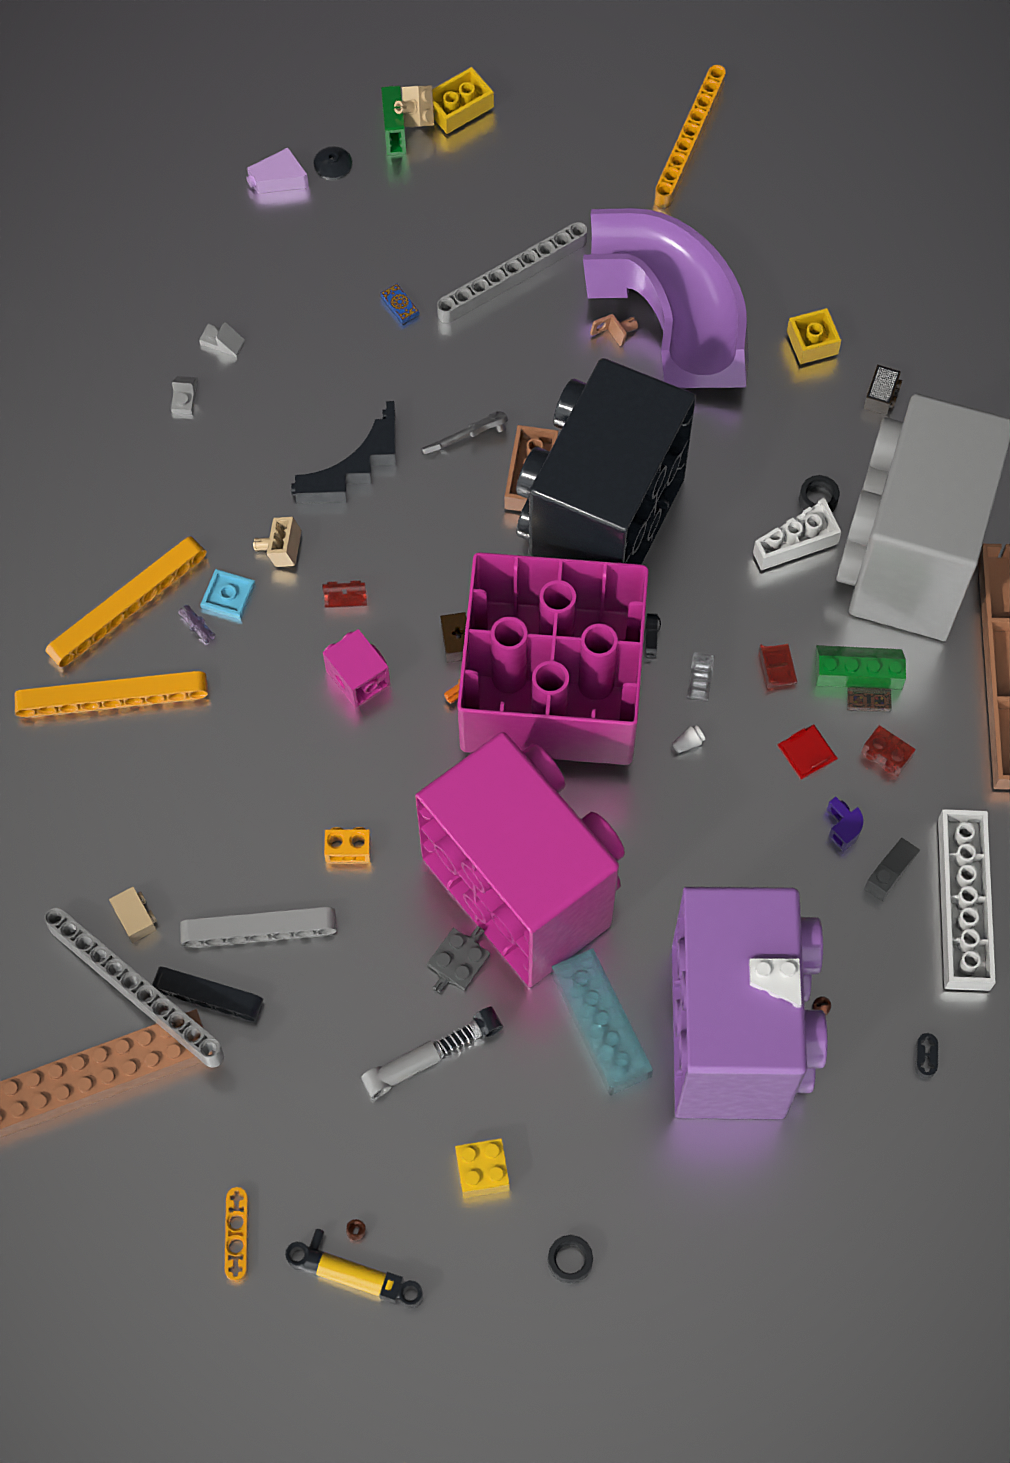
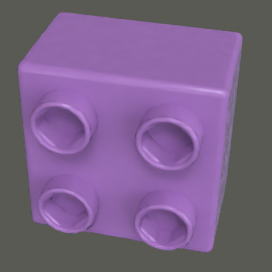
M684 887L672 943L676 1118L784 1119L797 1093L813 1092L816 1068L825 1067L827 1060V1021L823 1010H805V1002L810 999L812 974H819L821 972L823 931L818 917H801L800 893L796 888ZM799 959L801 1007H794L791 1002L780 997L778 999L769 995L765 990H759L750 986L749 960Z

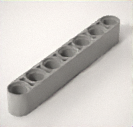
M332 907L199 918L180 922L181 946L183 947L334 934L337 931L335 909Z

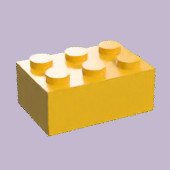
M472 67L432 89L434 120L446 134L494 107V92Z

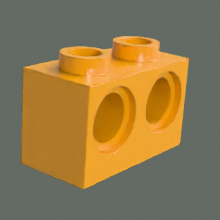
M333 827L330 830H325L324 856L326 862H370V829L355 827L353 830H344L341 827ZM335 841L342 842L339 847L331 846ZM357 841L364 842V845L361 847H356L353 844Z

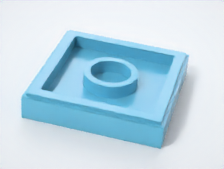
M215 569L200 606L203 609L241 620L256 584L255 580Z

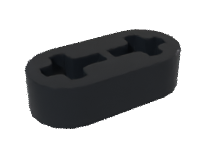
M930 1033L922 1034L916 1042L915 1069L920 1077L926 1079L931 1078L938 1068V1040ZM925 1040H928L929 1044H933V1046H930L928 1053H925V1045H921ZM925 1058L928 1059V1066L932 1067L928 1072H925V1068L921 1067L925 1063Z

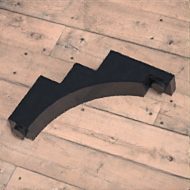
M386 401V409H382L383 419H375L372 429L364 442L346 459L318 472L295 475V483H291V494L296 497L297 503L346 502V484H370L371 465H396L394 401Z

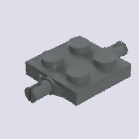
M476 926L473 933L468 936L453 927L427 963V966L436 971L440 977L433 986L435 991L437 990V992L441 993L447 983L454 984L465 991L490 956V952L481 947L477 942L484 933L482 928L480 930V927Z

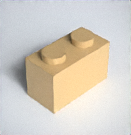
M131 887L109 899L132 943L156 931L154 923L157 920L151 910L146 911L144 905L147 902L141 891L136 893L134 887Z

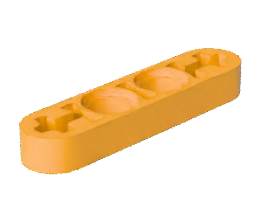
M234 1187L226 1195L225 1274L232 1282H240L245 1279L248 1270V1195L244 1189ZM236 1193L243 1197V1200H239V1209H244V1212H230V1209L235 1210V1202L231 1198H234ZM235 1216L242 1217L244 1221L242 1227L234 1229L230 1225L232 1218ZM234 1240H240L243 1243V1248L238 1253L230 1250V1244ZM229 1257H243V1260L238 1259V1266L243 1270L238 1272L236 1277L230 1272V1269H234L235 1261L233 1259L229 1260Z

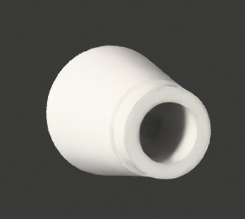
M697 725L693 728L690 726L672 742V745L679 754L702 745V742L706 739Z

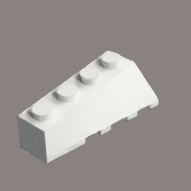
M823 498L813 507L805 509L802 514L786 521V524L780 528L777 527L756 540L753 554L760 569L764 570L837 545L841 536V530L825 498Z

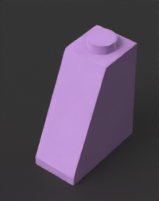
M288 148L247 168V181L250 187H254L258 193L309 187L306 172Z

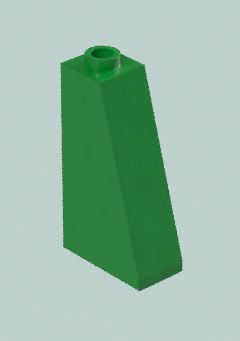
M400 86L381 87L387 155L406 154L403 113L397 114L394 110L395 108H400V106H394L395 102L402 101Z

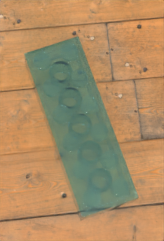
M592 948L552 966L551 975L609 1095L611 1096L651 1078L653 1069L594 949Z

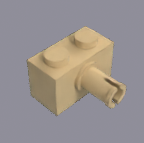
M432 86L402 87L403 101H396L394 106H400V108H395L394 110L397 114L403 113L404 127L434 126Z
M293 517L273 518L270 538H254V550H267V555L275 567L295 566L302 530Z

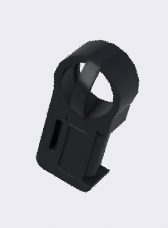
M647 613L645 657H656L657 633L661 627V620L658 614Z

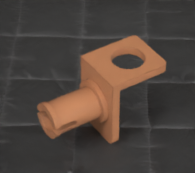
M611 314L595 320L590 334L593 336L608 330L619 346H623L627 332L636 330L638 323L634 317L618 322L615 316ZM601 323H604L602 327L596 329Z

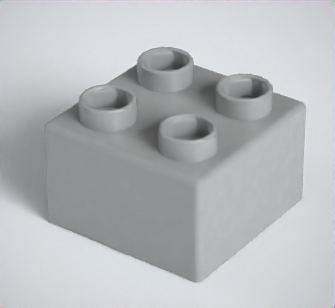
M914 394L910 398L904 422L887 417L882 419L836 577L838 582L855 586L849 605V613L851 615L941 641H947L978 563L1010 444V418L921 394Z

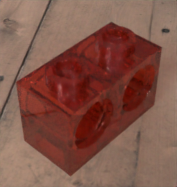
M879 725L864 744L861 753L869 761L881 765L887 773L898 777L912 759L916 749ZM873 744H880L883 748L877 749ZM892 756L899 757L901 761L893 760Z

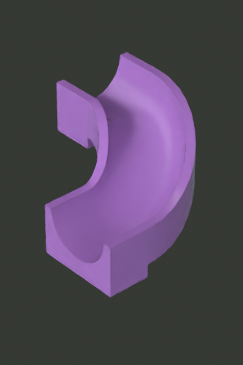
M635 208L591 209L592 248L591 254H586L583 257L587 297L628 298L629 289H633L648 301L663 329L661 354L664 382L679 388L746 387L749 355L745 300L732 270L719 252L692 227L664 213Z

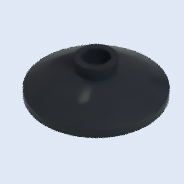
M340 147L324 148L314 158L315 171L326 179L342 178L352 168L351 155Z

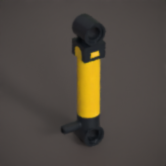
M321 1229L315 1230L310 1246L297 1241L291 1243L286 1249V1259L289 1265L296 1270H304L379 1296L380 1299L394 1304L397 1303L399 1298L402 1305L409 1309L417 1308L423 1301L422 1288L415 1281L409 1280L404 1282L402 1276L390 1272L384 1273L318 1250L324 1235V1231ZM298 1250L305 1253L300 1261L292 1259L293 1253ZM407 1290H416L418 1293L417 1297L414 1300H407L404 1297Z

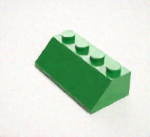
M816 645V686L903 689L906 681V658L902 649Z

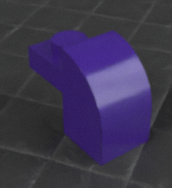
M835 796L829 801L827 811L838 823L831 828L829 837L844 852L859 838L863 827V815L858 807L850 812L849 806Z

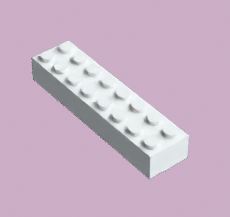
M943 809L938 818L944 989L990 991L995 984L988 812Z

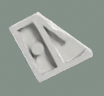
M799 959L749 960L750 986L759 990H765L769 995L778 999L780 997L791 1002L794 1007H801Z

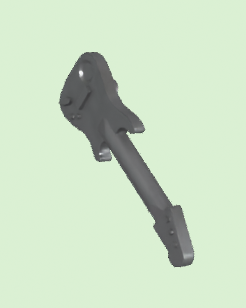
M496 411L484 419L470 424V427L433 444L424 446L421 450L423 454L440 450L470 435L471 437L476 436L493 427H496L498 432H502L505 430L504 423L508 421L507 415L502 411Z

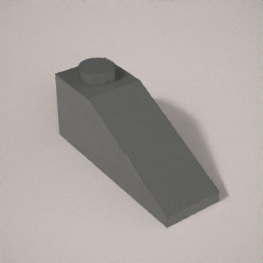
M901 838L869 877L864 889L883 901L920 852V849L904 838Z

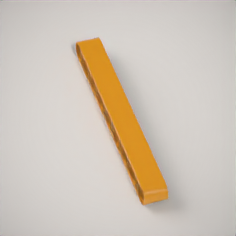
M713 65L709 68L658 181L655 191V204L660 208H667L672 204L724 87L726 71L720 65Z
M192 536L185 538L47 646L46 653L59 667H65L197 565L206 556L207 551Z
M192 671L22 689L14 693L15 715L19 717H32L200 699L208 695L207 676L205 672Z

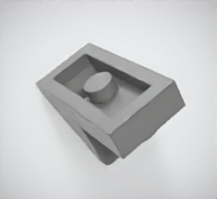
M225 322L221 328L208 324L199 339L201 345L237 357L245 343V339Z
M177 376L172 381L174 390L171 405L172 413L192 414L198 381L197 377Z

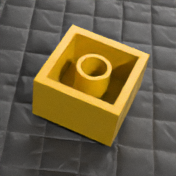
M827 308L789 318L787 334L800 364L838 355L841 339Z
M502 1138L455 1146L463 1198L510 1191Z

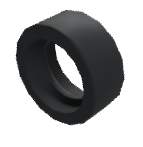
M815 475L806 479L801 486L799 495L802 509L805 510L816 505L809 500L807 492L812 488L819 487L824 488L831 494V501L827 504L831 512H833L837 507L840 495L836 482L823 475Z
M566 1235L554 1241L548 1253V1266L555 1278L569 1284L576 1283L586 1278L591 1271L593 1253L591 1247L584 1239L575 1235ZM564 1246H577L584 1254V1265L576 1273H566L557 1265V1253Z

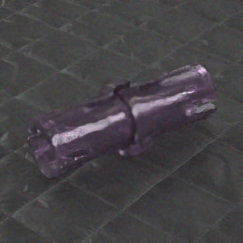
M189 605L183 606L186 612L181 608L179 615L189 624L191 631L196 632L205 644L210 643L208 636L213 640L216 636L215 633L205 624V620L202 617H198Z

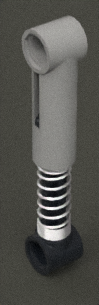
M486 1007L473 1016V1021L468 1023V1026L464 1025V1028H458L457 1032L453 1031V1034H447V1037H442L440 1041L431 1042L430 1040L382 1067L370 1069L361 1076V1080L371 1098H378L390 1091L393 1086L440 1062L444 1054H448V1051H454V1048H459L461 1044L465 1045V1042H470L473 1038L477 1039L480 1036L489 1038L501 1031L504 1026L493 1007Z

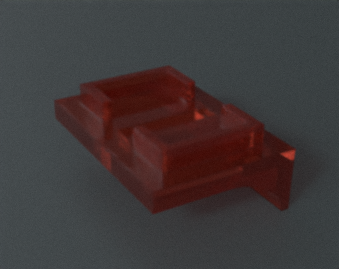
M361 580L350 581V583L338 584V582H327V584H322L325 608L367 606L365 582L361 583ZM343 589H346L347 594H343Z
M760 644L759 654L767 688L797 684L789 644L777 646H763ZM787 664V666L768 669V666Z

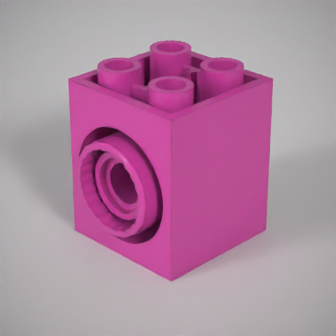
M359 629L347 633L342 640L336 644H330L323 652L326 671L355 708L390 686L389 668L384 657L373 644L368 642Z

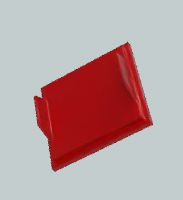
M814 724L806 729L803 728L792 734L788 739L777 744L800 779L838 759Z

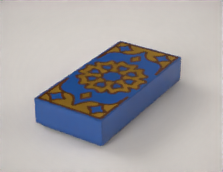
M397 283L381 292L382 299L402 324L419 315V310Z

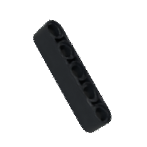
M161 966L158 967L152 986L165 996L252 1022L256 1021L263 1002V998L256 994Z

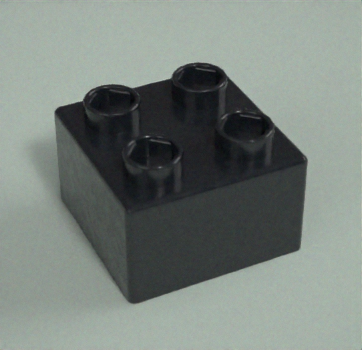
M606 358L598 361L587 383L571 379L563 389L553 418L554 426L562 429L550 451L540 447H534L530 451L517 481V494L527 498V501L521 511L516 534L518 537L529 541V556L642 565L685 479L696 394Z

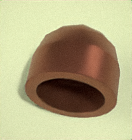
M820 996L814 1000L812 1009L823 1010L825 1015H827L831 1010V1002L825 996ZM824 1002L827 1003L826 1005L817 1007V1004Z
M358 1219L349 1221L346 1227L348 1238L355 1241L362 1239L365 1235V1224ZM355 1227L359 1228L357 1234H353Z

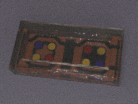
M847 689V710L891 712V689Z

